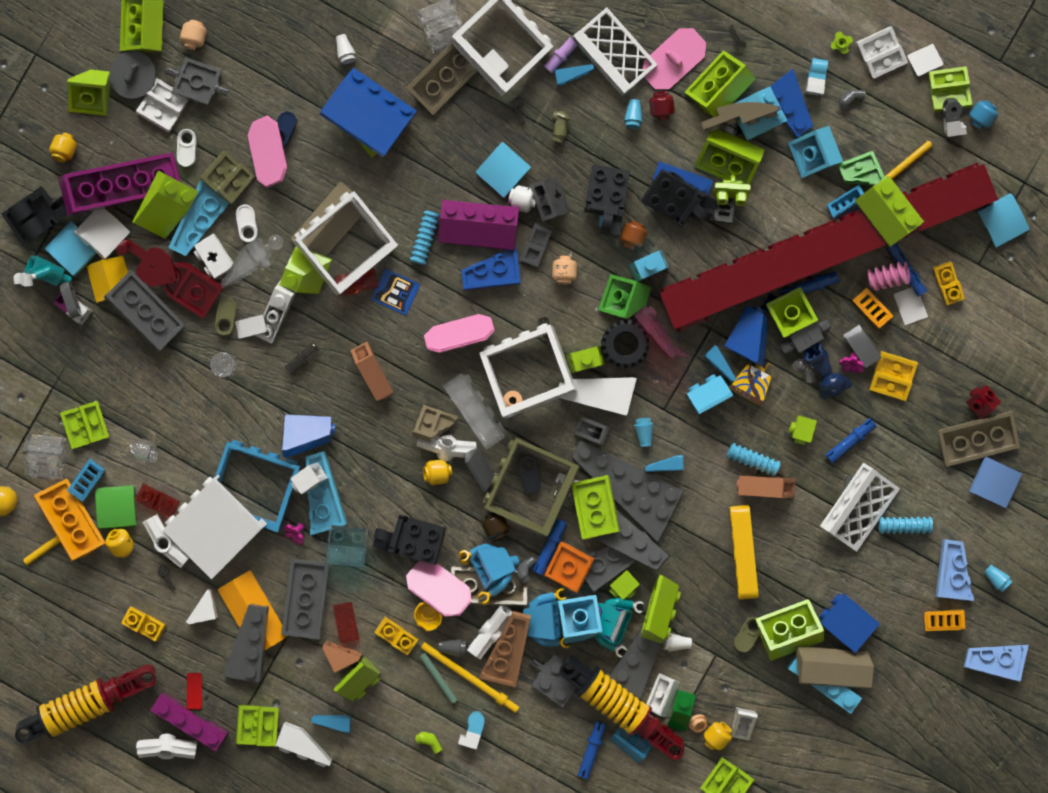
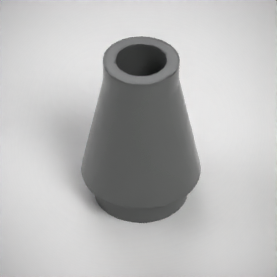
M463 639L439 642V652L459 658L467 655L468 642L463 641Z

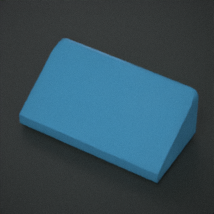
M620 727L610 738L611 742L638 763L644 760L653 747L647 740L643 741L638 734L635 733L629 736L626 730Z

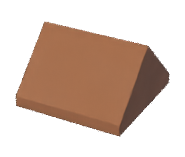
M326 641L322 647L334 673L358 662L362 656V653L329 641Z

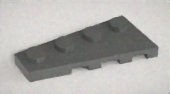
M252 603L248 605L223 677L259 683L262 681L269 606Z

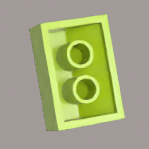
M121 0L120 51H162L163 0Z
M723 50L685 91V94L704 112L714 118L719 116L717 108L733 104L756 78L746 65Z
M717 129L709 132L694 167L723 180H730L731 175H735V181H742V184L749 185L760 164L765 149Z
M889 175L855 200L889 247L924 222Z
M659 575L654 583L640 635L641 638L658 643H663L665 639L669 638L671 628L668 625L670 621L674 620L676 610L673 609L674 603H678L681 594L678 591L679 585L662 575Z
M809 599L755 619L763 646L770 661L796 652L797 646L809 647L824 641V629Z

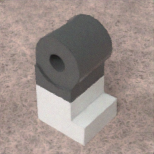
M951 97L947 98L943 103L944 133L947 137L967 134L966 126L960 120L963 109L962 105L957 99Z

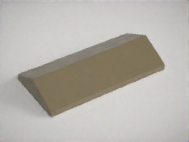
M450 43L406 88L434 115L477 70Z
M340 181L298 231L302 228L308 229L311 226L309 224L310 221L317 216L321 218L326 214L324 210L331 204L337 205L340 202L339 197L346 192L350 194L353 191ZM349 202L302 242L309 250L327 256L362 215ZM295 234L291 237L292 241L296 239Z
M1013 411L937 430L939 446L946 467L1020 448Z
M451 567V574L470 587L472 599L470 604L482 605V602L486 601L487 597L482 596L478 599V595L481 592L487 593L489 590L484 589L475 568ZM515 569L508 586L495 597L491 596L487 605L527 606V583L523 584L517 579V569Z
M796 647L799 684L862 689L872 688L874 665L868 652L857 651L855 653L852 650Z

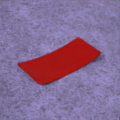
M187 673V709H202V673Z

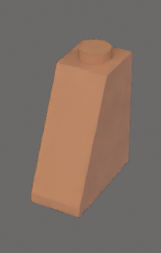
M368 342L350 350L355 364L375 400L388 398L393 393L392 387Z
M739 476L737 481L738 495L794 498L796 478Z

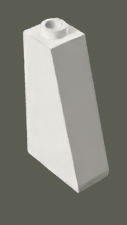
M637 378L573 379L577 391L563 396L561 399L627 416ZM565 380L564 383L560 382L559 387L566 384Z

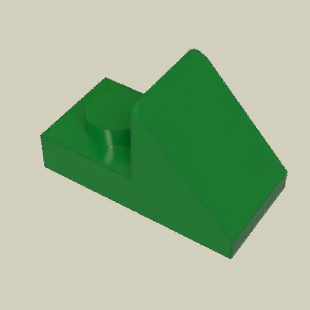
M677 689L667 723L668 727L686 731L692 717L691 712L696 694Z

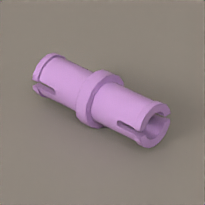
M569 37L559 50L556 49L554 51L555 54L544 64V67L553 74L563 61L566 62L568 60L567 57L578 44Z

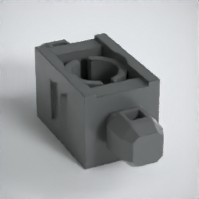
M823 320L818 325L813 323L789 335L790 342L786 341L780 346L783 353L788 354L793 349L800 353L823 340L824 337L821 333H825L831 328L828 320Z

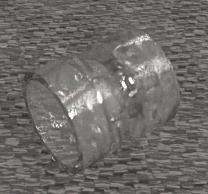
M217 353L210 361L211 371L218 377H230L236 372L238 367L237 359L230 353Z

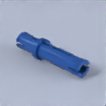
M897 243L888 247L886 250L896 265L900 261L901 265L904 266L906 261L910 272L909 285L914 290L916 296L919 297L928 291L918 277V272L914 271Z
M834 271L823 276L817 275L814 279L782 289L781 292L782 295H785L801 287L804 294L817 289L823 290L824 287L839 283L840 281L837 272Z
M868 418L857 429L854 428L850 435L825 455L834 463L859 441L865 440L864 437L877 428L876 424Z
M557 518L533 568V571L536 573L545 574L558 544L562 541L561 538L568 525L567 522Z
M595 721L592 734L588 737L589 743L579 773L577 774L579 777L583 776V778L589 779L599 746L603 743L602 737L607 726L606 723Z

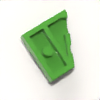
M873 151L837 164L845 184L876 185L885 178Z

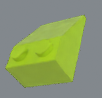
M158 171L132 222L166 239L190 209L198 191Z
M364 656L336 684L333 690L351 701L355 698L359 700L366 694L364 689L368 685L373 687L380 680L378 676L381 672Z

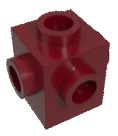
M987 385L980 389L978 386L969 393L970 398L966 401L970 409L980 419L994 411L1001 402Z

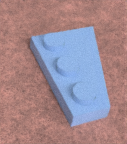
M942 539L935 595L937 597L974 601L970 587L971 580L966 566L965 548L962 541Z
M1029 645L968 648L963 667L1020 682Z

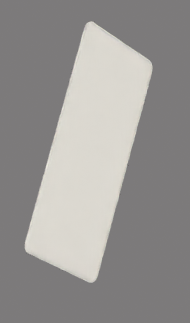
M263 315L235 321L238 338L267 332Z

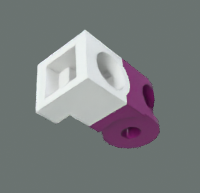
M60 292L53 302L69 315ZM78 300L82 315L73 318V320L83 325L93 311Z

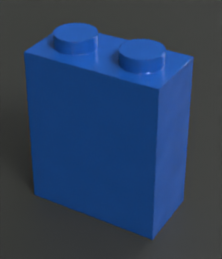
M842 592L841 595L837 594L832 599V605L828 610L825 608L821 612L819 621L822 626L856 653L880 623Z

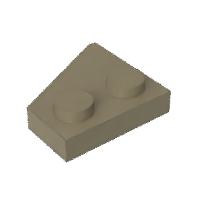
M423 405L412 437L432 442L455 425L458 416Z

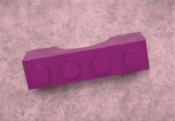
M165 692L160 694L150 710L214 751H217L228 734V731L213 722L195 715L178 700Z

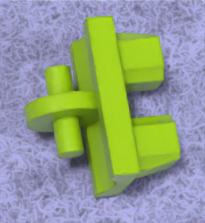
M731 175L730 180H723V183H715L714 197H716L718 205H726L728 198H735V205L745 206L746 200L749 198L750 185L742 184V181H735V175Z

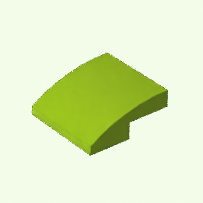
M967 66L928 72L934 112H942L944 101L950 97L957 99L963 109L972 107Z
M98 401L59 413L71 450L109 438Z
M238 705L235 743L275 746L279 708Z
M722 757L700 789L706 793H746L755 779Z

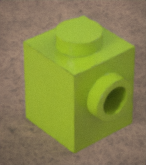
M796 415L795 422H791L789 428L791 438L795 439L794 442L805 445L806 442L811 443L817 420Z
M626 569L609 584L612 587L609 591L616 598L630 599L636 593L635 588L640 584Z

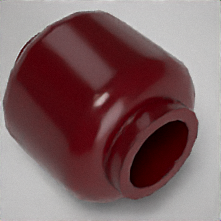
M667 91L653 93V96L649 99L651 116L658 117L659 121L668 120L669 116L675 112L673 96L668 94Z

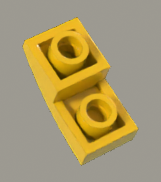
M949 261L932 267L946 305L964 300L965 297L961 284L957 279L952 262Z
M131 606L121 624L145 635L155 642L159 641L167 626L163 622Z
M386 616L374 631L375 634L391 643L392 646L407 656L418 641L415 636Z

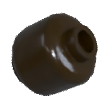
M494 512L485 516L486 520L482 522V528L489 540L496 542L508 536L507 533L510 527L505 517L496 515Z

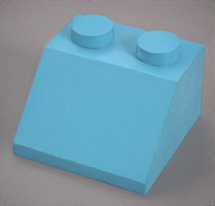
M771 87L765 88L737 102H760L780 106ZM781 109L777 111V116L766 119V116L758 118L759 122L748 126V123L742 124L740 117L738 118V123L746 139L750 140L785 123L787 119Z
M829 126L817 129L788 142L801 178L843 162Z
M713 374L705 379L706 383L699 386L697 383L688 388L689 392L686 395L696 414H701L733 396L721 375L716 377Z
M596 595L558 601L565 644L584 641L603 633Z

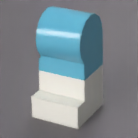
M812 58L806 83V94L824 95L828 68L827 60Z
M474 711L469 715V727L466 736L460 735L458 744L477 749L485 722V717L481 712Z

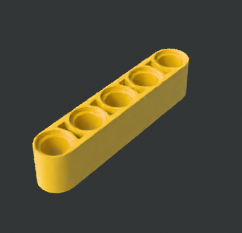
M749 505L730 506L739 600L759 598Z

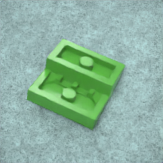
M134 485L95 488L98 529L137 527Z

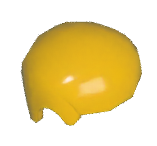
M0 486V516L3 517L16 509L18 498L15 491L10 487Z
M425 601L420 602L414 611L417 625L426 631L436 630L442 623L443 615Z

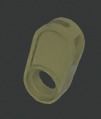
M224 298L218 304L215 329L221 335H229L234 329L237 304L231 298ZM222 321H227L230 324V328L226 332L221 331L219 328Z
M757 617L747 618L735 637L734 645L740 652L749 651L760 635L758 629L750 631L748 628L749 622L754 621Z

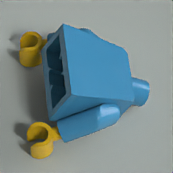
M482 544L470 549V552L462 550L459 553L460 558L467 556V558L461 560V564L467 565L471 560L484 589L489 590L487 593L481 592L478 595V599L482 596L487 597V600L482 602V605H487L491 596L495 597L508 586L515 572V567L519 566V558L516 555L509 557L506 549L503 547L497 548L493 545Z
M558 589L555 593L550 592L539 595L529 603V608L523 611L524 614L531 615L527 636L543 647H558V645L564 648L570 647L569 644H563L564 637L561 636L558 601H555V599H566V597L560 598L558 596V593L565 589Z

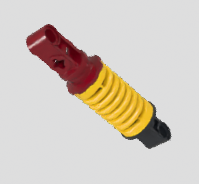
M566 656L562 660L560 674L578 688L576 692L577 697L582 698L586 702L590 701L589 704L591 706H595V709L598 711L601 710V714H607L608 719L613 718V723H619V727L621 729L624 728L629 736L635 733L638 734L643 741L647 740L653 747L659 749L670 759L678 760L683 756L684 740L673 733L666 725L660 723L658 717L650 714L651 706L643 701H639L638 697H634L626 688H622L621 684H616V681L610 679L609 675H604L599 666L591 670L574 656ZM571 665L574 669L568 670L565 666ZM672 746H677V747H679L680 749H679V750H673L671 747H672Z
M146 664L117 678L113 676L107 682L98 678L89 684L90 688L84 685L82 689L77 688L76 692H69V696L64 694L62 698H56L55 702L51 700L48 704H40L36 706L37 714L17 723L15 738L20 743H28L45 734L50 739H53L64 731H69L70 728H75L77 725L89 722L90 719H95L98 715L102 716L105 712L115 711V703L124 702L125 698L152 687L156 682V669L152 665ZM148 673L151 674L152 677L147 679L144 678L143 675ZM26 729L29 733L23 734L20 730Z

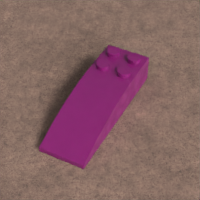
M173 152L62 175L58 178L67 216L144 200L158 171L180 181Z

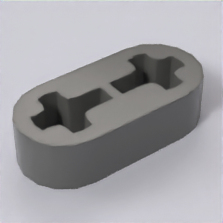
M70 281L61 284L60 290L70 317L73 319L81 316L82 311L73 285Z

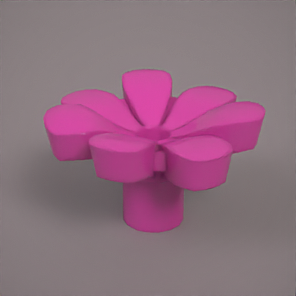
M854 352L851 353L850 358L844 357L839 362V365L843 366L842 370L848 372L850 369L852 373H862L864 371L863 362L857 360L858 357Z
M301 523L296 527L290 524L283 527L286 531L285 536L287 538L292 537L293 542L302 545L304 537L301 531L305 528L304 525Z

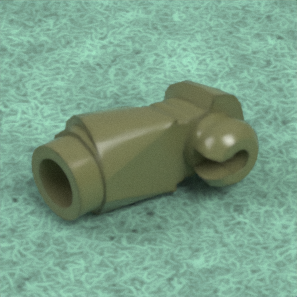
M555 111L552 115V120L556 121L552 140L563 143L565 137H567V124L570 117L564 111Z

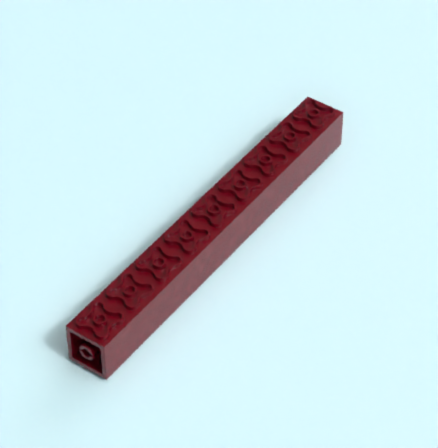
M977 162L946 175L947 179L945 180L940 177L911 189L910 194H907L906 191L902 192L924 221L903 238L997 201L998 197L985 164L979 166ZM860 209L840 217V222L835 223L832 220L803 232L804 236L800 238L797 234L768 246L769 250L763 252V249H759L732 261L733 264L730 266L724 263L696 275L697 279L691 280V277L664 287L661 289L662 293L658 294L671 329H677V332L707 321L706 316L829 267L837 266L839 263L887 245V243Z

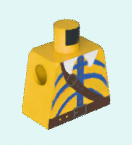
M764 360L762 367L757 364L754 367L746 364L736 376V379L729 385V389L762 406L771 380V376L764 373L769 362Z

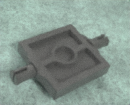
M185 57L183 65L178 70L168 66L165 70V75L175 77V85L172 90L174 95L207 107L215 93L225 97L228 95L229 89L219 86V79L222 74L220 69Z
M553 654L549 661L543 665L535 660V658L532 660L535 664L532 662L529 664L538 671L537 677L531 685L563 708L572 697L581 703L584 702L583 699L576 696L578 688L561 676L560 667L562 659ZM570 665L565 666L568 670L574 669Z

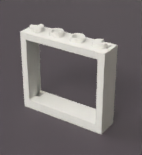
M489 0L449 41L488 83L503 96L554 46L551 44L550 38L542 35L536 23L531 20L529 21L525 17V12L520 7H516L511 2L512 0ZM497 1L543 48L508 83L462 37Z
M355 191L350 194L348 192L344 193L338 198L340 202L337 205L331 204L324 210L325 215L321 218L319 216L315 217L309 222L311 226L306 230L302 228L295 234L296 239L293 240V243L336 295L341 294L398 246ZM351 202L385 245L337 284L302 241Z
M542 324L536 327L537 330L533 332H522L518 338L513 340L512 338L504 339L501 341L502 344L497 346L489 345L483 348L484 351L479 353L503 418H510L577 391L553 326ZM548 334L566 384L506 407L489 357Z

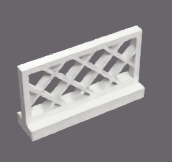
M607 7L572 37V40L578 44L581 51L621 96L625 95L658 65ZM607 14L611 19V26H600V18ZM589 28L597 29V39L588 38L584 32ZM600 29L611 30L610 40L599 39ZM613 30H621L624 33V41L613 40ZM599 42L610 43V52L602 53L599 50ZM612 44H623V54H612ZM626 44L634 45L637 48L636 55H626ZM612 57H623L622 68L614 67L611 64ZM625 58H636V69L625 68ZM639 59H647L651 66L647 69H638ZM624 71L635 72V80L630 84L624 78Z
M863 463L820 527L857 552L900 488L879 474L875 469ZM875 476L878 477V485L871 487V482ZM890 486L892 490L888 495L884 496L883 488ZM879 490V498L872 499L871 491ZM867 493V501L860 503L862 495ZM879 502V509L873 512L872 504ZM868 505V513L861 515L860 507ZM856 509V517L849 519L851 511ZM869 518L868 525L862 528L861 520ZM857 521V529L850 531L849 523ZM845 525L846 532L837 534L840 527ZM858 534V539L853 545L851 543V535Z

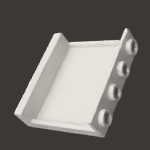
M219 475L213 479L209 477L202 484L204 488L201 491L197 489L190 496L192 499L190 503L187 504L185 502L178 509L180 513L176 517L172 515L165 522L167 526L163 529L211 579L267 524L262 518L258 521L217 480L220 477Z

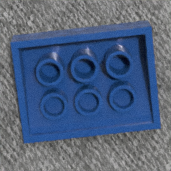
M353 68L319 114L381 157H384L408 128L417 110Z

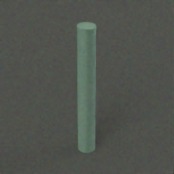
M426 653L420 655L419 658L451 704L456 702L458 699Z

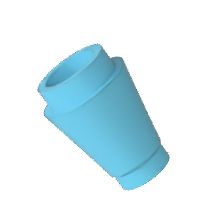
M629 100L624 118L626 128L639 129L643 120L640 100Z
M651 418L636 419L634 426L640 446H651L653 430Z
M992 564L983 572L996 590L999 589L1001 592L1013 582L1009 575Z

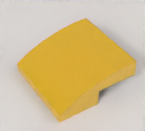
M881 351L880 356L882 358L877 361L869 390L906 401L918 362Z

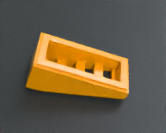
M865 288L852 300L877 329L881 328L893 317L889 310L868 288ZM868 295L870 298L861 304L860 301ZM873 301L875 304L867 310L865 307ZM879 307L880 310L872 316L870 313ZM884 313L885 316L882 317L879 321H877L876 318L880 314Z
M964 610L924 612L925 631L965 630ZM939 615H942V626H939ZM947 615H950V625H947ZM955 615H958V625H955ZM931 616H934L935 626H931Z

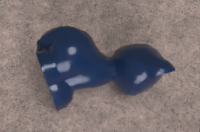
M816 343L805 349L803 353L804 362L808 366L814 367L816 373L823 377L819 383V395L822 399L825 400L830 396H838L843 390L852 387V383L847 377H843L840 373H832L828 352L821 343Z

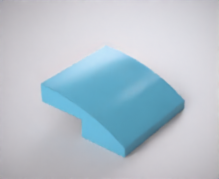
M502 142L475 173L504 198L528 172L531 166Z
M1011 193L977 211L995 247L1030 230L1019 205Z
M70 221L45 249L75 277L97 253L90 245L86 246L75 235L74 231L78 226Z

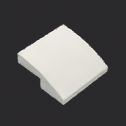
M891 26L856 42L873 79L908 63L902 46L899 45Z
M156 78L154 86L146 93V97L136 110V114L169 133L185 108L188 99L172 94L173 87Z
M100 209L93 211L74 233L86 246L90 245L102 259H106L130 231L107 210Z

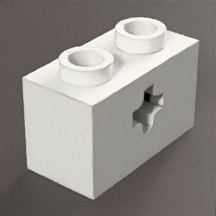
M213 233L194 245L196 248L194 253L199 261L203 260L206 264L204 269L209 277L213 276L215 279H218L236 267L216 234ZM211 253L218 255L216 256V262L212 260L209 261V259L211 258Z
M317 462L308 465L290 479L292 480L291 484L294 490L304 494L327 480L328 476Z

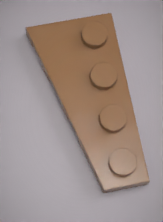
M512 612L479 679L516 687L531 615Z

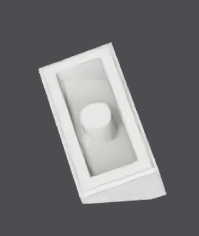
M658 674L646 703L652 707L651 712L659 716H667L679 687V681L663 674Z

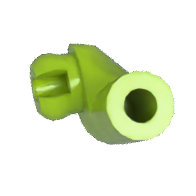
M420 732L416 735V742L420 745H430L434 754L443 750L434 734Z

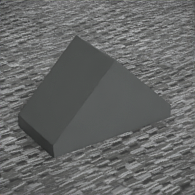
M581 416L574 434L603 445L610 427Z

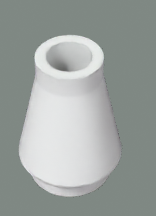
M347 35L337 36L335 39L337 42L338 60L341 61V64L354 62L356 60V53L347 39Z
M670 633L668 639L663 641V649L668 650V652L691 649L692 646L691 638Z

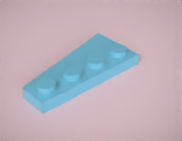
M201 180L196 188L198 193L190 209L182 217L168 247L184 256L189 253L229 204L209 189Z
M325 451L306 456V467L318 462L328 476L327 480L308 492L310 535L348 524Z

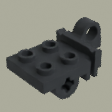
M592 164L584 212L603 215L600 234L619 237L630 171Z
M661 169L641 199L643 204L673 221L676 218L677 224L683 227L692 212L700 219L708 222L714 214L713 210L717 205L716 199L700 191L698 187L694 189L693 184L686 183L678 174L671 171L668 173Z
M41 186L1 213V215L24 246L65 218L67 213L63 197L61 196L52 201Z
M399 515L394 533L376 528L372 547L391 553H399L402 556L436 565L447 528Z

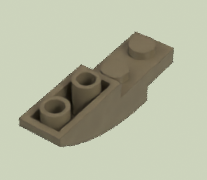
M760 102L734 103L717 108L719 116L703 121L701 124L703 130L709 129L711 132L719 129L720 124L727 122V125L738 122L740 117L742 124L748 123V126L758 123V118L766 116V119L777 116V111H780L781 108L780 106Z

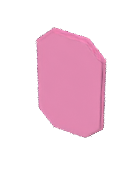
M679 28L650 55L658 65L644 78L654 89H670L705 57V40L694 28ZM647 59L643 62V69L651 66Z
M265 116L252 122L247 136L257 181L268 188L283 181L287 170V163L278 123L269 116Z
M480 314L433 326L424 335L427 350L438 353L459 347L463 348L467 345L487 340L494 332L491 317Z
M418 561L406 575L408 589L445 617L460 616L472 602L470 587L439 564L433 565Z

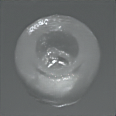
M140 438L130 445L129 453L131 454L132 461L148 466L155 463L158 459L159 449L156 443Z

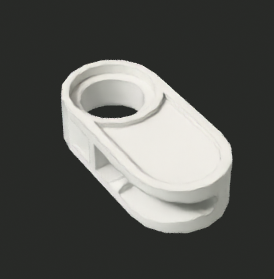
M183 129L177 137V161L183 167H191L196 161L197 137L192 130ZM185 133H190L193 138L188 144L182 141V136Z
M241 205L236 211L239 235L243 241L251 243L258 237L255 212L251 206ZM246 228H252L254 231V236L250 239L245 238L243 235Z

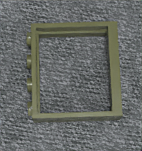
M516 437L514 441L510 440L506 450L509 451L507 458L503 457L498 468H501L499 476L495 475L491 482V485L494 487L491 493H486L483 503L486 504L484 508L548 537L579 465ZM519 445L569 467L543 527L493 505V501Z

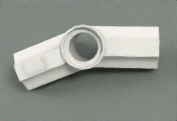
M444 435L438 436L432 442L418 439L416 446L437 453V457L441 460L449 461L453 457L465 458V453L476 448V442L457 441L452 436Z
M158 514L144 521L143 524L154 543L155 549L182 568L190 557L163 531L165 527ZM162 538H165L169 543L166 549L161 548L159 545V541Z
M500 605L493 616L487 619L479 630L478 636L467 649L471 654L481 660L492 643L494 644L500 637L512 614L511 609Z
M162 734L159 739L139 740L136 746L137 755L139 758L158 756L161 759H172L175 756L194 759L197 742L176 739L171 734Z

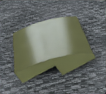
M224 150L199 179L215 194L229 204H232L255 176L242 163H238Z

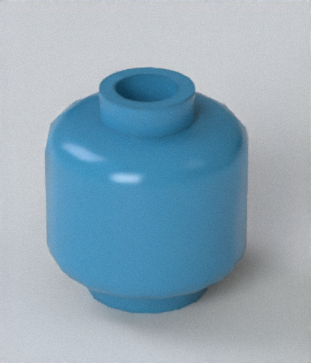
M984 100V102L978 101L969 114L972 119L971 123L979 129L982 127L990 128L998 117V112L996 111L998 108L988 100Z

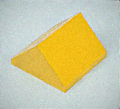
M124 256L100 260L86 266L96 303L106 301L104 296L128 273Z

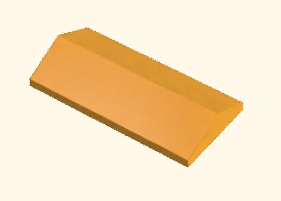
M65 479L33 495L69 558L71 561L89 555L106 543L82 502L67 491L71 484L68 479Z
M251 570L217 589L239 628L249 604L269 606L265 650L288 637L287 635H281L282 623Z

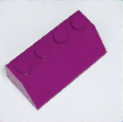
M442 200L438 243L515 250L519 207Z

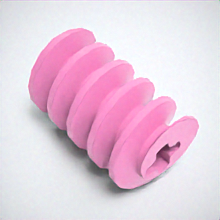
M898 261L896 268L892 263H890L889 269L882 265V271L876 266L874 273H872L870 268L867 269L869 285L875 291H879L880 287L883 290L887 289L888 286L893 288L895 283L897 286H901L902 283L906 285L910 283V272L906 261L904 266Z

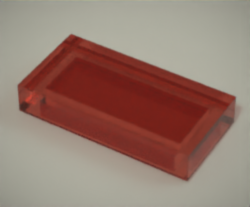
M352 602L333 605L340 643L359 640Z

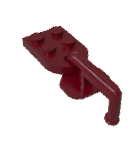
M125 239L116 248V252L119 255H125L129 251L142 259L136 274L144 283L151 287L162 285L164 292L171 299L202 319L205 318L224 288L223 285L188 263L178 262L173 264L170 254L158 247H153L146 251L131 240Z

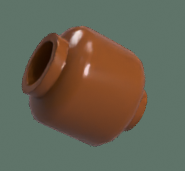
M635 221L626 223L620 234V240L624 243L623 247L633 251L635 247L641 248L648 234L645 229L646 226Z

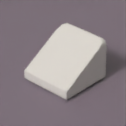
M494 49L483 58L499 76L509 67Z

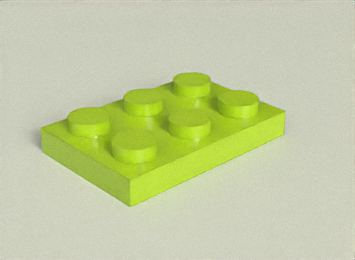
M605 475L572 483L571 486L582 540L620 532L610 476Z

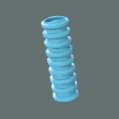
M430 211L423 212L425 214L422 217L423 222L420 223L421 228L418 229L419 234L416 235L418 239L415 240L416 246H413L414 251L411 252L413 256L410 257L412 262L422 265L426 264L425 259L428 258L427 253L430 252L428 248L431 247L432 235H435L434 230L437 228L435 225L438 224L437 218H440L439 214Z
M736 443L731 444L727 453V459L737 460L740 464L749 465V468L755 467V470L760 469V472H766L767 475L772 474V477L777 475L781 465L780 461L776 462L775 459H769L768 456L763 457V454L758 455V452L753 453L751 449L748 451L746 447L736 446Z
M880 517L879 532L880 534H884V532L886 534H890V532L892 534H896V532L898 534H902V532L904 534H908V532L910 534L914 532L916 534L920 532L922 534L926 532L931 534L933 532V519L931 517H928V519L922 517V519L916 517V519L910 517V519L904 517V519L898 517V519L892 517V519Z

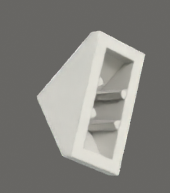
M211 589L205 592L186 623L193 624L218 617Z
M736 707L732 725V737L750 740L757 719L755 711Z

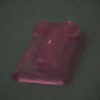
M644 306L632 316L670 360L675 356L690 357L671 343L667 332L656 318L657 312L651 306L649 308Z

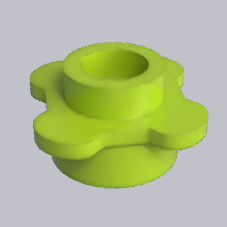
M837 32L834 42L831 43V48L846 54L849 51V45L853 42V38L843 35L842 32Z

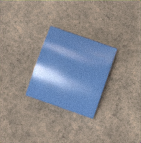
M984 457L969 492L1007 508L1022 473L988 457Z

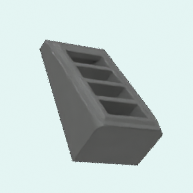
M731 198V202L728 201L726 204L730 205V209L720 208L718 204L716 205L713 221L732 224L735 198ZM718 212L729 213V216L718 215Z

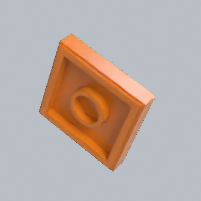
M561 541L544 576L575 593H579L595 558Z

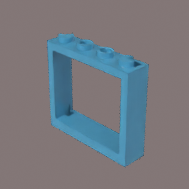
M232 440V443H226L216 476H220L217 480L221 483L232 450L292 469L291 478L300 472L301 466L297 465L298 461L287 458L285 461L279 459L280 455L269 452L267 455L261 453L262 449L251 446L249 449L243 447L244 443ZM291 479L276 522L253 515L258 521L262 518L267 523L263 528L275 532L280 531L294 490Z

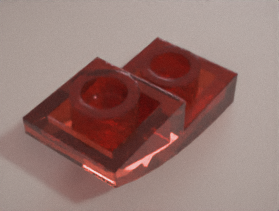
M375 268L369 269L339 295L355 294L359 290L376 289L379 284ZM351 272L335 276V282L338 284Z
M145 483L142 484L135 498V501L169 518L174 515L180 503L176 498Z

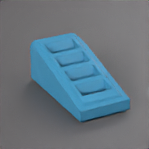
M590 64L556 70L557 87L591 73L594 70V66Z
M860 185L827 204L834 219L860 210V207L855 202L857 198L865 193Z
M714 345L704 357L726 379L733 382L736 379L718 347Z
M677 455L646 465L644 471L683 470V455Z
M89 459L67 491L83 502L106 472L105 469ZM91 467L94 470H96L98 474L95 475L88 469ZM85 473L93 478L92 482L84 477ZM82 480L89 485L88 488L79 483V481ZM75 486L84 491L83 495L74 489Z
M313 715L311 718V722L345 733L351 732V716Z

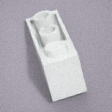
M280 282L274 288L263 314L267 332L255 335L271 344L296 294L295 291L279 285Z
M288 722L283 724L275 745L279 747L280 751L285 753L294 752L298 758L303 760L310 758L315 760V764L322 767L330 766L332 759L303 728Z

